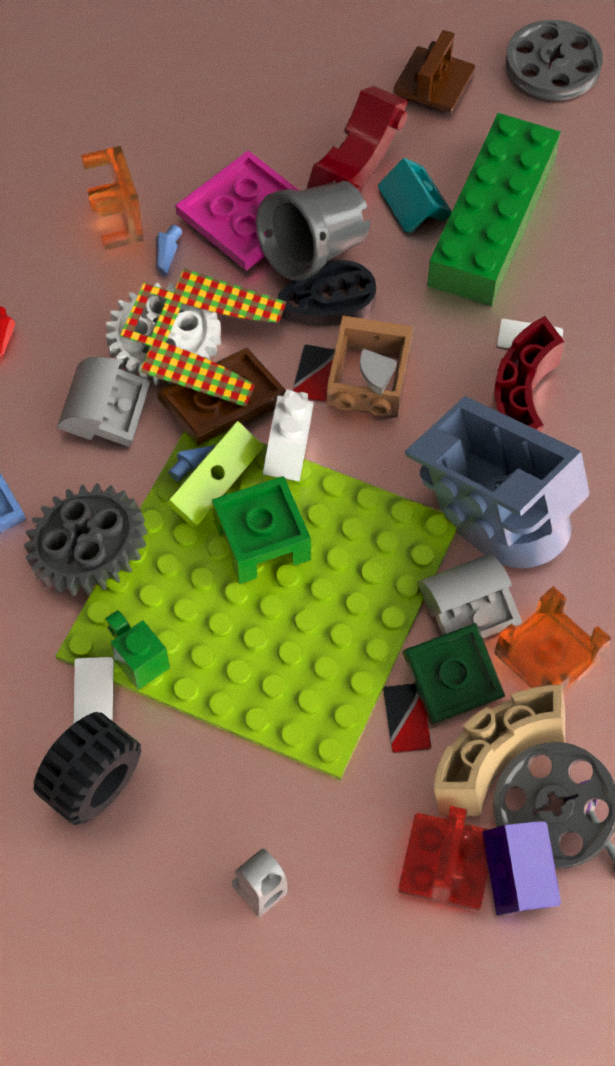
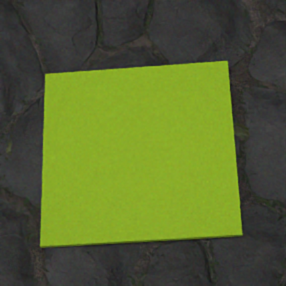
M184 431L140 507L145 519L144 525L148 531V534L142 536L146 547L137 549L141 559L137 561L129 560L128 563L132 571L125 572L120 570L118 572L120 577L119 583L109 578L106 580V590H102L99 584H96L55 655L56 659L75 667V659L112 657L114 660V684L341 780L424 602L417 582L437 574L457 528L443 512L304 459L300 481L285 480L311 537V560L293 565L291 552L258 563L257 578L239 584L233 569L232 553L225 536L219 535L214 523L213 508L197 526L191 527L166 503L169 497L191 473L189 471L179 482L169 475L168 471L178 462L176 455L181 451L215 445L226 433L224 432L197 446ZM262 443L264 448L224 495L278 478L263 475L267 444ZM211 470L212 477L217 480L216 473ZM117 610L123 614L131 628L144 620L167 649L170 668L139 690L136 689L114 659L110 642L115 638L107 629L109 624L105 621V618Z

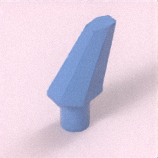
M171 225L166 233L159 232L156 237V269L164 277L168 273L175 251L179 246L176 241L182 235V230L177 225Z
M215 445L179 452L176 455L178 462L168 471L169 475L179 482L189 471L192 472Z

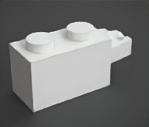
M286 390L284 396H277L263 475L284 476L285 479L300 481L314 402L308 401L307 393Z

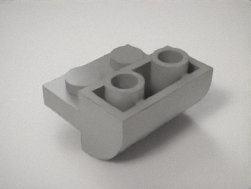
M106 357L86 358L76 368L57 428L88 440H92L93 436L97 435L129 447L133 441L151 381L119 369L121 361Z
M492 554L484 555L417 582L431 617L435 616L442 635L477 623L481 636L485 639L523 623L509 590V587L512 586L510 578L500 561Z

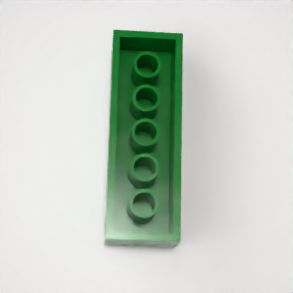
M497 113L430 258L427 286L485 305H493L555 162L561 131Z

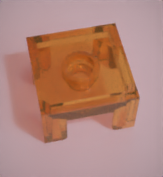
M121 146L81 155L84 169L110 164L113 183L87 190L92 211H97L100 217L121 213L126 230L102 235L101 240L104 249L109 250L144 241L138 195Z
M554 586L540 597L536 612L515 630V625L511 623L499 634L494 654L530 688L562 684L564 695L604 658L611 637L599 626L594 628L591 637L564 613L567 598Z

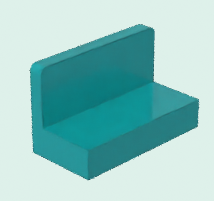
M403 158L378 184L380 192L405 232L412 233L428 216L445 222L452 213V210L424 166L406 158Z

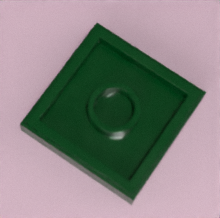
M477 623L402 651L430 725L505 697Z

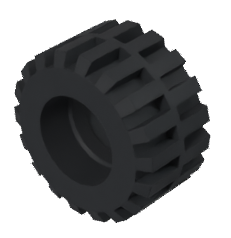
M93 712L71 725L54 742L38 768L33 790L36 795L71 824H84L104 811L127 785L137 767L141 755V744L102 712Z

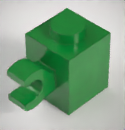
M119 610L105 618V621L109 624L107 629L115 638L110 642L115 662L137 690L170 668L166 647L144 620L131 628Z

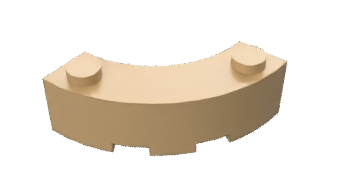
M562 684L535 687L511 694V700L493 709H490L488 706L463 725L464 731L452 746H447L436 772L434 793L440 816H481L483 802L488 789L515 756L541 743H565V705Z

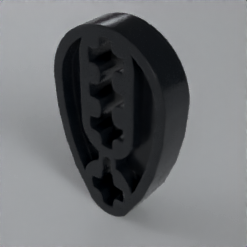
M338 260L326 263L318 273L308 279L292 280L278 294V299L287 302L281 317L288 321L314 326L341 325L342 316L363 319L371 312L375 304L376 282L374 276L366 267L353 261ZM360 285V287L365 290L359 291V289L354 286ZM344 289V291L349 294L343 295L342 292L338 290ZM322 293H327L328 296H329V297H332V298L326 299V297H325L324 295H321V294H322ZM289 301H294L295 304H296V305H299V306H297V307H292V304H291V303H288V302H289Z

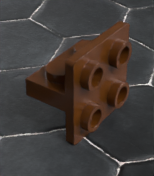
M442 30L437 41H432L428 49L420 46L416 47L398 78L393 93L447 112H453L475 71V65L453 57L455 33Z

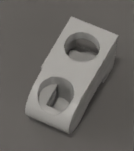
M263 848L235 870L237 877L232 881V887L258 917L263 915L288 893L287 878L284 871L272 855Z

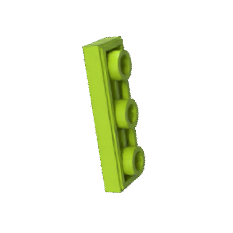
M239 421L235 422L169 497L166 503L191 527L197 526L213 508L212 499L224 495L264 448V445ZM211 470L216 473L217 480L212 477Z

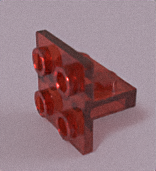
M450 806L448 819L416 813L399 883V893L472 911H479L482 906L489 870L482 831L489 829L465 824L467 809Z

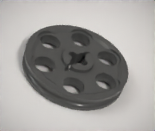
M543 20L528 24L513 35L507 48L506 70L512 82L529 95L545 100H568L586 93L595 85L600 75L603 54L598 41L584 28L561 20ZM545 33H550L556 36V38L553 40H546L542 38L541 35ZM581 43L585 45L586 48L574 49L573 47H571V44ZM519 47H527L531 49L532 52L524 54L518 52L516 49ZM558 50H559L558 58H557L555 61L552 62L551 68L549 69V64H550V62H551L553 59H555V57H556V55H557V52H558ZM579 66H587L592 71L589 73H581L576 68ZM531 70L536 72L537 76L526 77L521 72ZM562 80L567 83V86L557 87L551 82Z
M546 742L532 746L515 756L505 767L498 779L493 800L494 817L497 827L508 824L545 821L548 826L555 869H566L582 865L596 857L607 846L615 833V781L602 762L579 746L564 742ZM541 755L549 757L552 763L549 775L543 778L534 777L530 770L533 759ZM580 761L590 763L593 769L591 779L584 784L575 783L570 775L572 766ZM513 788H521L526 793V803L523 808L512 811L506 806V794ZM552 795H556L561 800L568 799L566 804L561 806L562 814L559 816L553 811H544L546 806L551 804L550 797ZM593 800H603L609 807L608 816L600 823H593L586 816L587 805ZM567 833H578L583 840L582 850L575 856H567L561 850V839Z

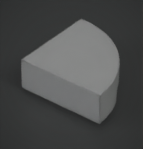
M363 348L360 357L362 376L367 382V386L373 392L382 396L396 369L397 361Z

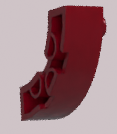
M376 86L361 90L344 129V133L348 136L339 148L333 146L320 161L313 165L306 189L321 186L335 181V183L347 181L361 193V190L384 158L396 131H400L403 128L408 115L405 111L408 100Z
M546 316L527 326L512 341L511 347L500 361L491 403L492 409L540 432L543 431L544 424L535 410L532 391L547 373L559 366L565 343Z

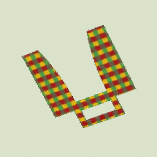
M184 268L174 292L143 283L120 337L150 346L141 367V373L247 407L255 387L253 383L215 362L167 344L166 341L182 304L243 319L279 323L287 302ZM150 294L167 299L151 337L134 332Z

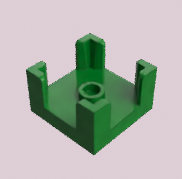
M284 476L212 499L214 523L219 535L225 536L232 553L233 569L239 584L257 578L258 563L291 552L293 565L311 560V537Z

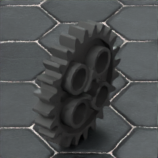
M98 483L95 484L91 492H88L85 486L81 485L79 494L76 495L70 489H67L66 499L64 500L54 496L52 499L55 506L52 508L42 506L41 510L45 516L43 518H32L36 529L26 531L30 539L29 542L24 544L28 552L26 559L36 577L42 579L47 588L54 585L60 594L68 588L72 596L78 593L80 587H84L86 593L90 595L93 585L99 584L102 590H106V580L109 578L119 583L120 577L118 572L120 570L131 572L129 560L137 561L141 559L137 549L146 547L142 536L148 534L144 525L145 519L133 498L129 499L125 491L117 494L112 485L103 492Z

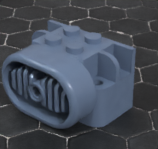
M464 396L405 450L406 457L423 465L420 469L422 483L435 491L440 510L455 525L457 532L484 555H494L502 565L507 567L532 568L543 565L557 557L565 549L571 537L570 515L589 497V487L580 450L467 396Z

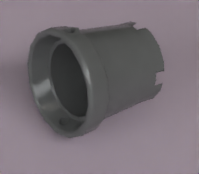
M332 181L301 191L285 189L267 194L259 204L256 216L257 237L265 257L271 266L283 277L294 281L308 279L318 273L326 262L360 245L367 238L370 220L363 222L361 212L367 209L366 201L359 190L347 181L339 183Z

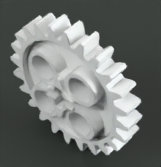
M170 282L167 290L174 292V284ZM155 283L156 287L161 288L159 283ZM129 292L130 302L119 300V311L111 310L110 312L112 321L106 323L108 334H106L107 345L111 358L121 361L119 369L126 367L127 372L132 374L138 372L139 377L147 379L150 375L141 373L140 370L150 346L120 337L137 299L135 293ZM150 294L134 332L151 337L159 319V313L162 312L167 299ZM182 304L166 343L210 360L209 356H217V345H221L220 320L217 319V313ZM153 377V383L157 386L160 379Z

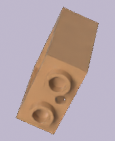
M342 316L327 385V406H333L344 411L358 410L371 412L377 416L390 415L398 417L411 349L413 326ZM364 348L378 354L398 356L392 391L384 390L381 396L373 392L369 387L341 383L348 349L362 351Z

